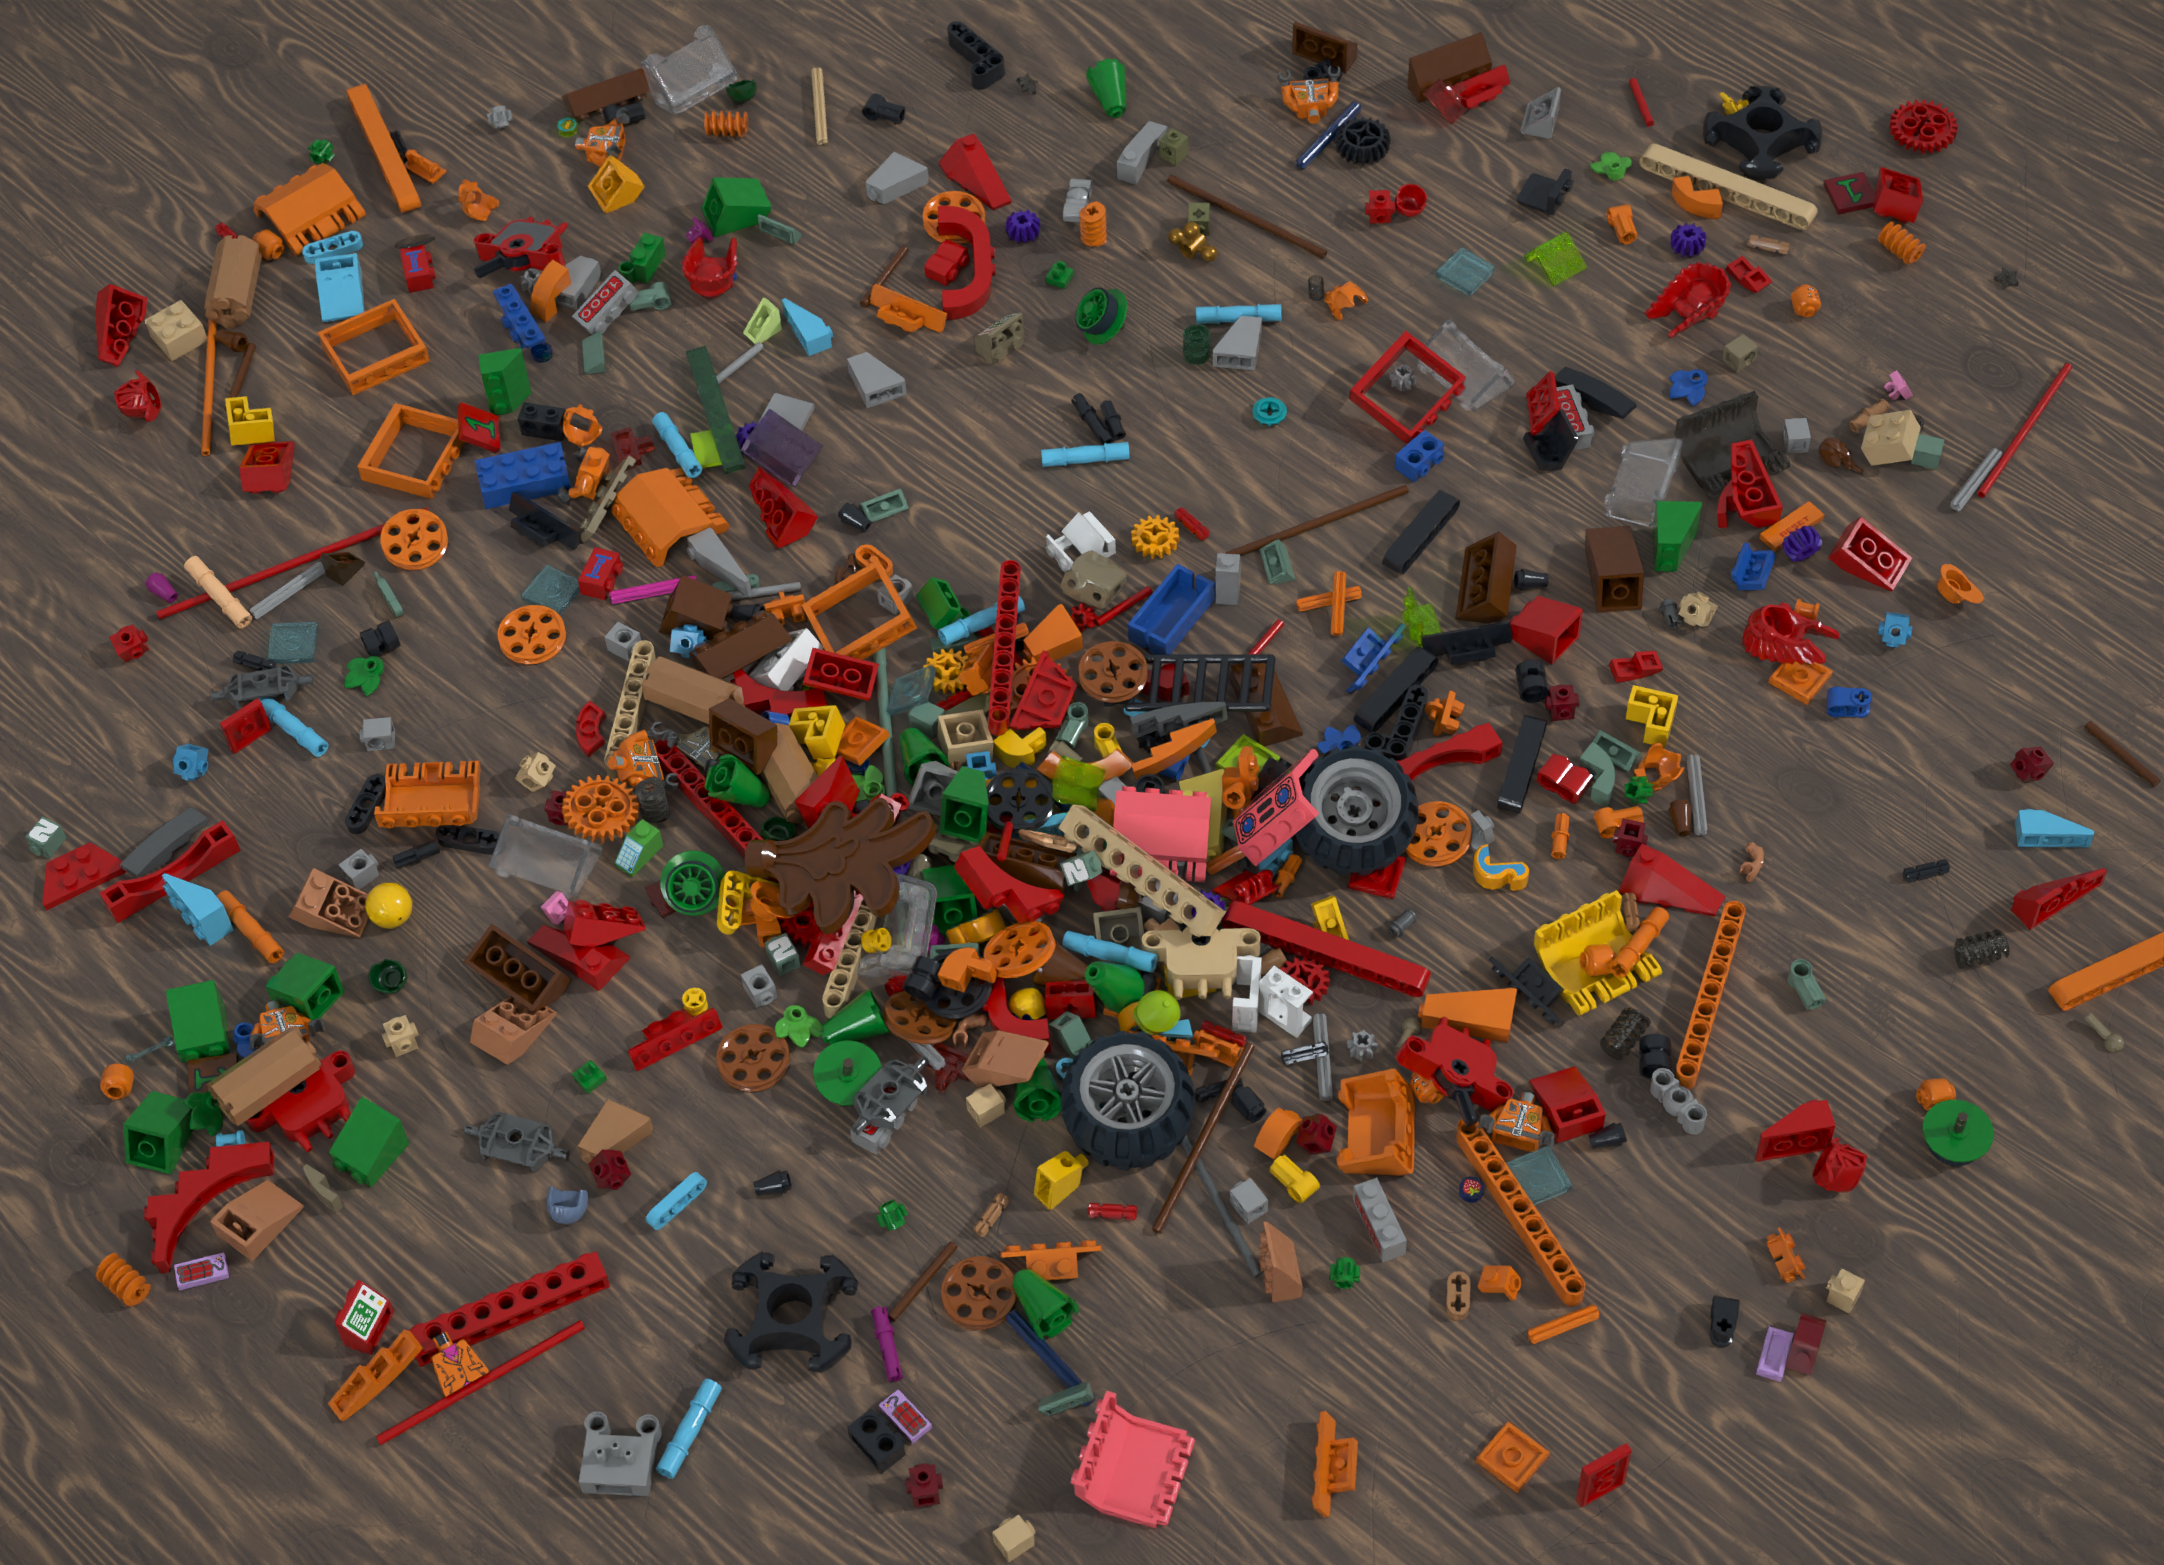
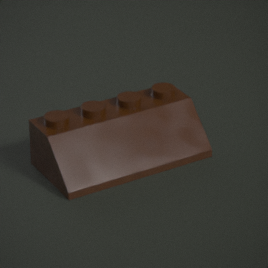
M1483 33L1471 35L1409 58L1408 89L1418 103L1434 98L1436 92L1491 70L1492 61Z
M640 68L562 95V99L572 118L578 116V119L581 120L590 117L589 112L597 110L598 113L603 112L607 105L616 103V105L622 106L628 103L627 99L635 97V100L647 97L646 93L651 90L644 70Z
M1496 532L1465 548L1456 612L1458 620L1491 624L1508 616L1517 545L1500 532Z
M762 610L753 614V618L747 622L740 621L733 625L734 629L716 634L714 639L708 643L701 642L697 644L689 654L697 670L722 679L789 643L792 639L773 613Z
M1230 663L1229 680L1239 700L1243 663ZM1252 663L1248 703H1262L1266 663ZM1274 670L1270 710L1268 712H1244L1256 741L1264 747L1303 736L1302 729Z
M986 832L977 845L983 849L986 855L1000 869L1021 882L1044 889H1059L1062 894L1068 888V883L1060 863L1076 856L1077 853L1065 852L1011 838L1006 859L999 861L997 853L1002 835Z
M494 924L489 926L464 960L466 965L533 1012H537L557 1001L572 981L560 970Z

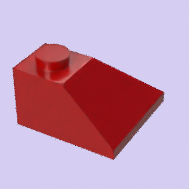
M1101 865L1103 872L1090 880H1086L1094 903L1100 905L1104 912L1121 910L1115 906V901H1118L1119 882L1122 880L1117 876H1110V870Z

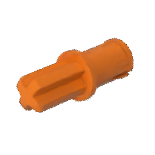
M1566 813L1556 815L1554 831L1551 833V838L1553 839L1551 856L1555 859H1564L1566 856L1567 841L1570 839V834L1568 833L1569 816Z
M1291 854L1283 868L1277 872L1278 876L1274 881L1275 884L1279 885L1277 898H1282L1289 884L1295 880L1294 875L1302 864V859L1297 854ZM1276 889L1275 891L1271 892V894H1272L1273 896H1274L1275 892L1277 891V889Z

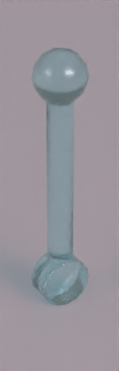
M168 1036L162 1042L134 1055L128 1054L125 1057L126 1062L133 1063L136 1058L158 1048L171 1046L174 1043L173 1037Z

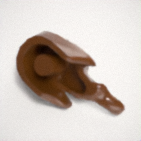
M1828 437L1820 444L1818 452L1826 465L1841 467L1842 462L1847 469H1853L1858 473L1864 471L1854 463L1851 456L1852 452L1838 438Z
M849 554L848 559L845 560L846 566L844 569L840 565L836 567L835 585L856 573V566L854 564L855 554Z
M1119 882L1120 890L1115 906L1120 909L1137 907L1143 901L1141 894L1134 890L1135 886L1130 882Z

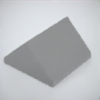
M1559 87L1528 102L1520 130L1522 134L1552 139L1559 112L1561 95Z
M937 761L921 764L908 799V809L927 811L929 814L941 816L942 793L958 772Z

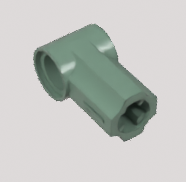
M656 282L651 285L650 289L638 291L639 294L633 302L629 303L631 310L654 307L656 310H665L671 305L669 287L664 282Z
M1081 702L1072 703L1068 707V715L1055 739L1058 742L1063 741L1071 749L1075 748L1082 731L1089 724L1088 708Z
M1797 959L1791 964L1787 982L1796 990L1806 1010H1814L1824 1004L1826 998L1812 974V965L1804 959ZM1796 972L1802 973L1804 976H1799Z

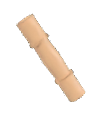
M193 556L185 562L184 568L196 580L199 586L205 589L209 596L222 608V612L239 629L246 627L252 621L250 613L241 605L237 598L231 595L228 589L214 576V572L198 556Z

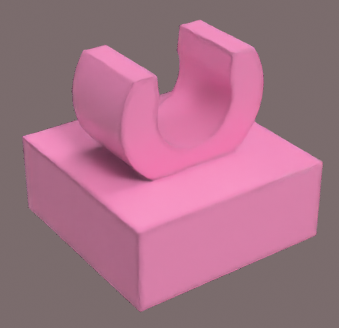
M1897 370L1891 373L1890 377L1893 382H1888L1884 385L1887 392L1894 389L1892 393L1888 394L1892 400L1899 398L1900 394L1905 400L1912 397L1913 394Z
M556 891L541 906V909L552 924L559 925L565 919L568 901L562 892Z

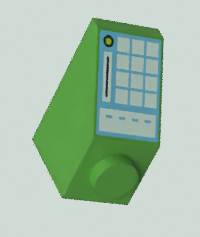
M642 819L626 835L615 860V866L633 877L663 847L660 830Z

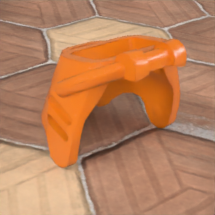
M464 179L458 188V201L462 204L463 212L470 218L486 221L491 211L499 206V200L483 193L477 187V182H469V180Z
M1348 281L1341 286L1337 285L1332 291L1325 293L1324 302L1328 304L1334 317L1340 321L1343 319L1341 314L1342 308L1354 307V295L1364 304L1368 302V298L1365 292L1357 285Z
M578 404L577 407H571L565 411L563 415V431L569 442L583 447L591 444L599 437L603 428L598 423L596 417L592 415L594 410H588L582 407L583 405ZM574 413L591 421L587 432L570 424Z
M1656 743L1649 748L1645 759L1639 763L1638 769H1634L1633 773L1637 777L1646 776L1645 768H1656L1660 778L1655 782L1649 783L1653 784V791H1658L1676 780L1685 767L1680 768L1681 754L1668 751L1663 748L1661 743Z

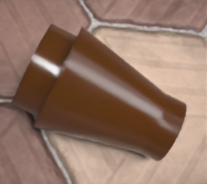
M219 330L216 335L217 341L227 346L233 352H243L247 348L248 338L242 332Z
M1675 800L1670 803L1668 811L1677 835L1687 836L1691 833L1692 806L1689 805L1688 800Z

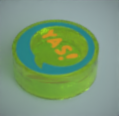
M571 117L560 119L557 123L558 133L564 137L575 135L578 131L577 121Z

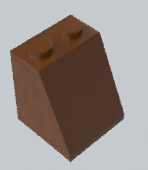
M682 575L668 599L658 632L671 635L672 629L690 624L696 625L697 629L704 630L703 636L706 637V640H713L716 634L726 629L728 622L724 620L726 616H729L733 604L730 603L732 594Z

